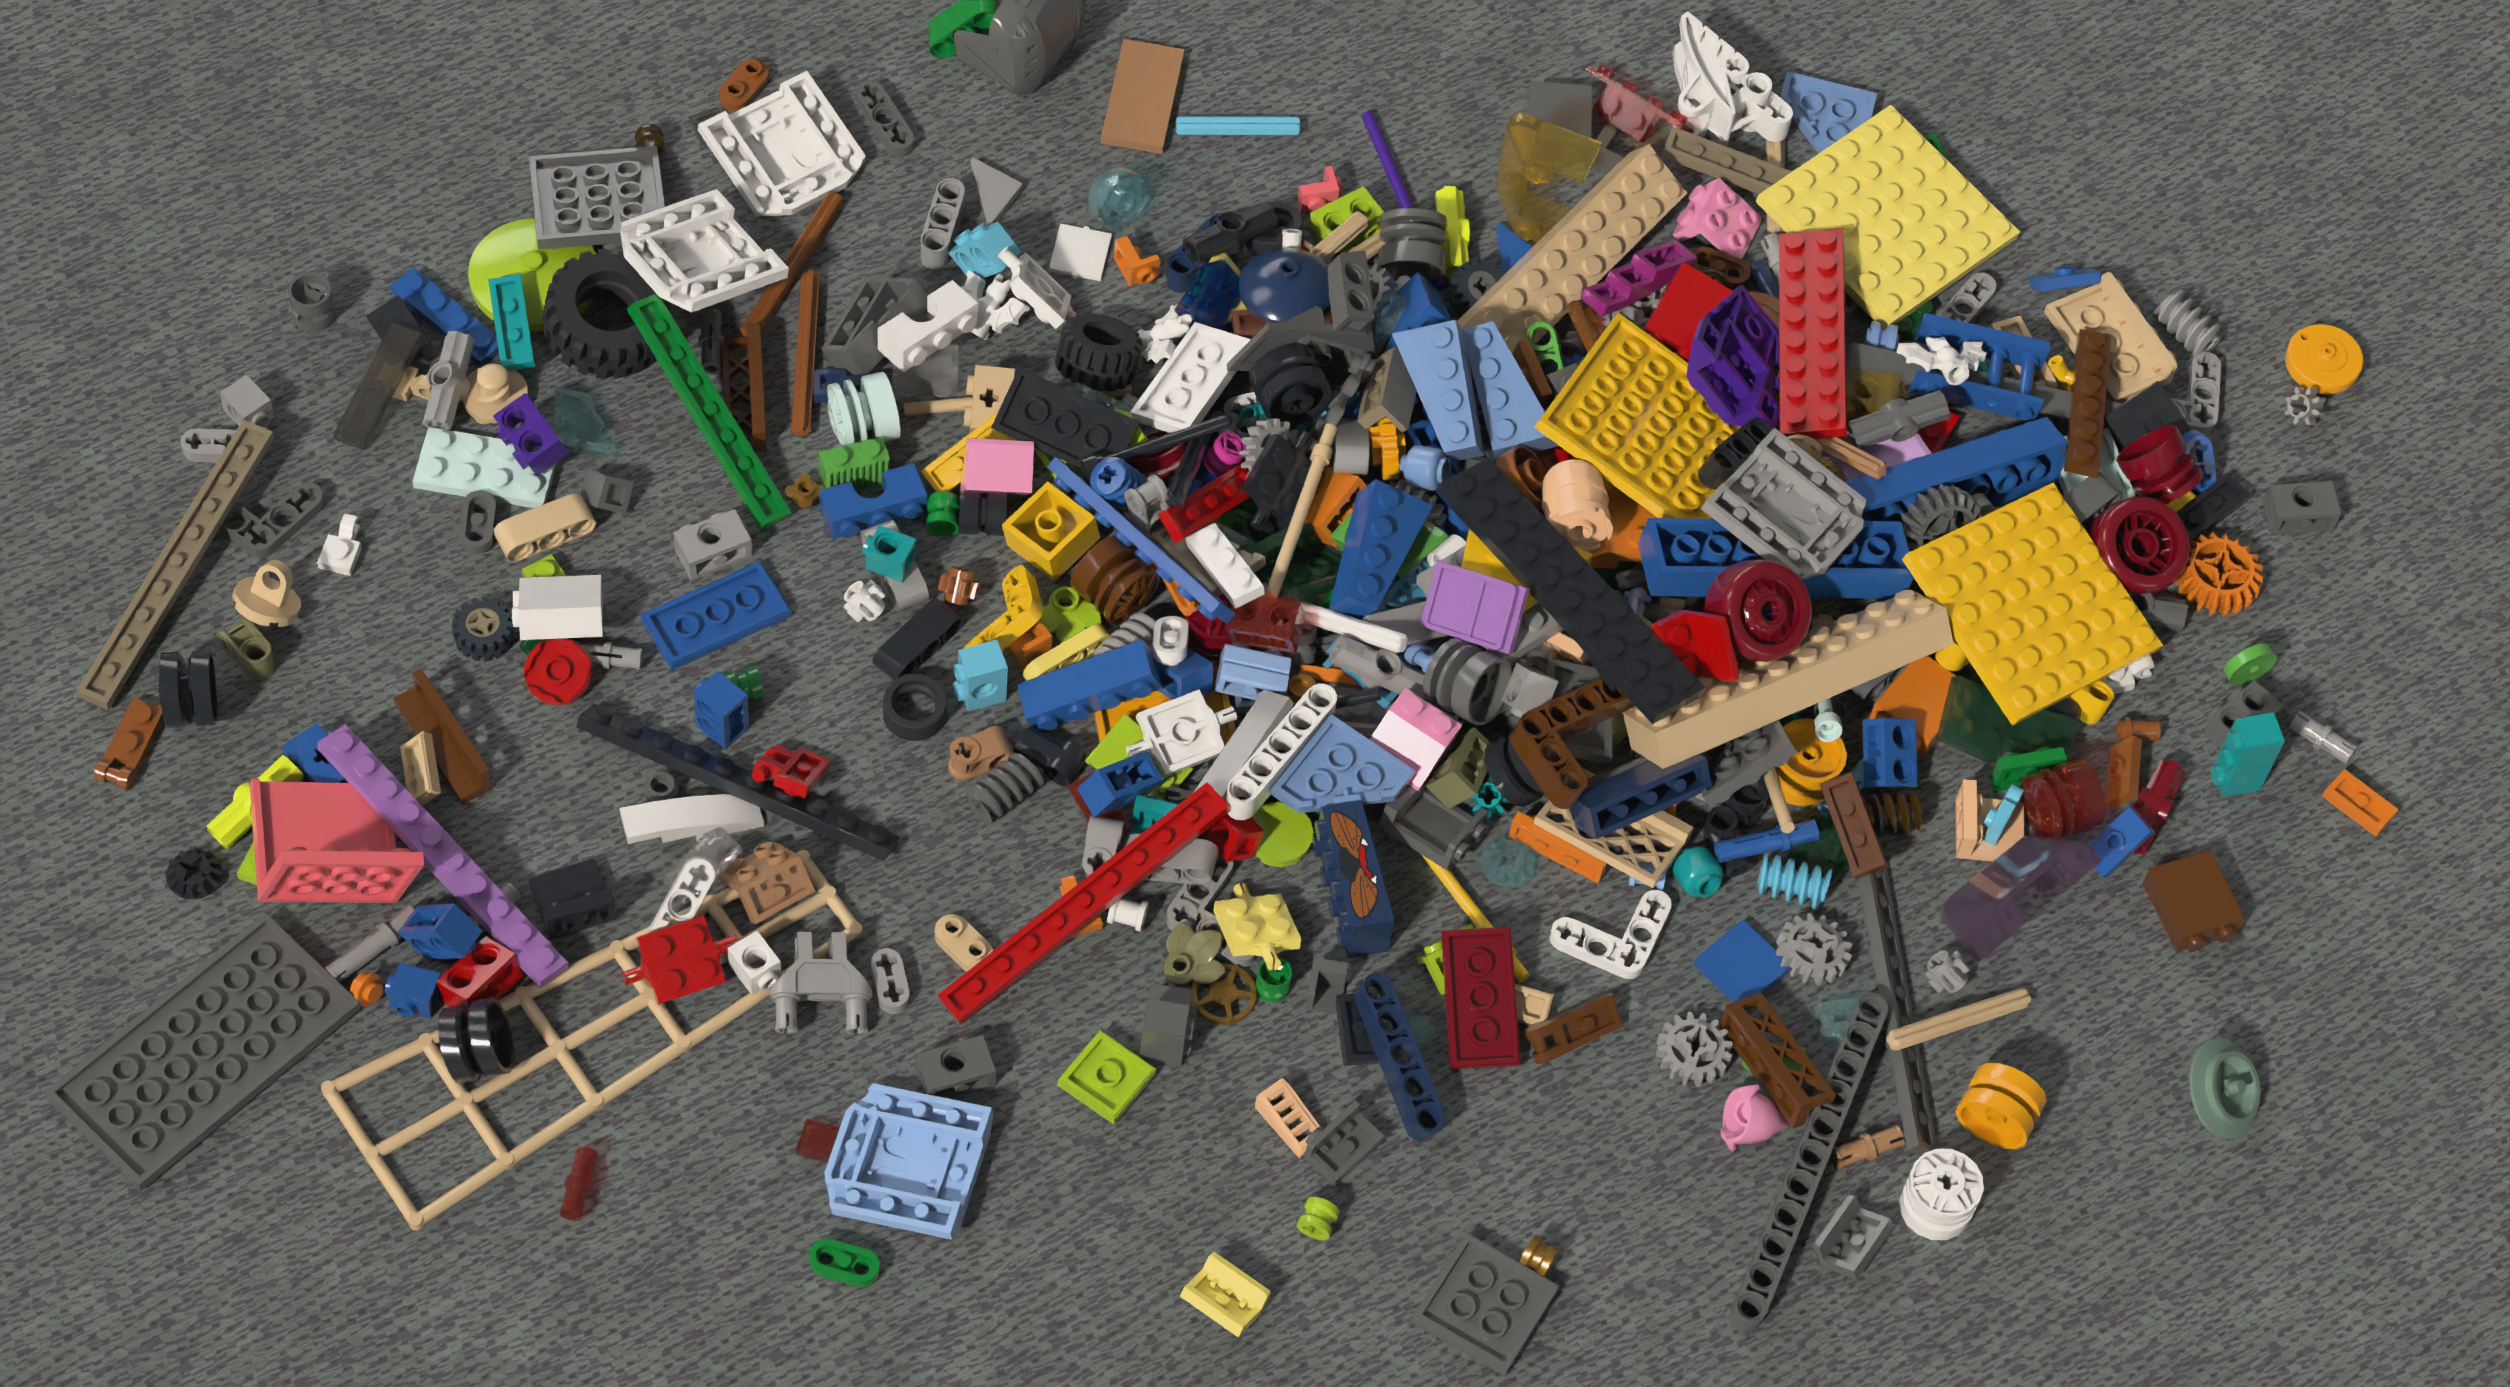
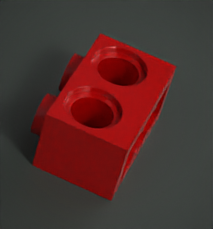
M485 936L476 944L474 950L469 955L461 958L455 965L446 970L436 982L445 1005L450 1007L463 1004L470 1008L473 1001L489 997L498 1000L523 977L516 953Z

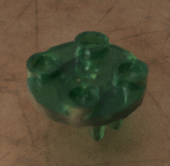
M1822 815L1807 816L1795 824L1814 819L1819 831V841L1791 846L1790 850H1787L1788 860L1790 858L1794 859L1796 868H1799L1802 862H1807L1808 873H1811L1815 866H1821L1822 877L1826 875L1829 869H1832L1830 879H1834L1847 868L1849 863L1833 819Z

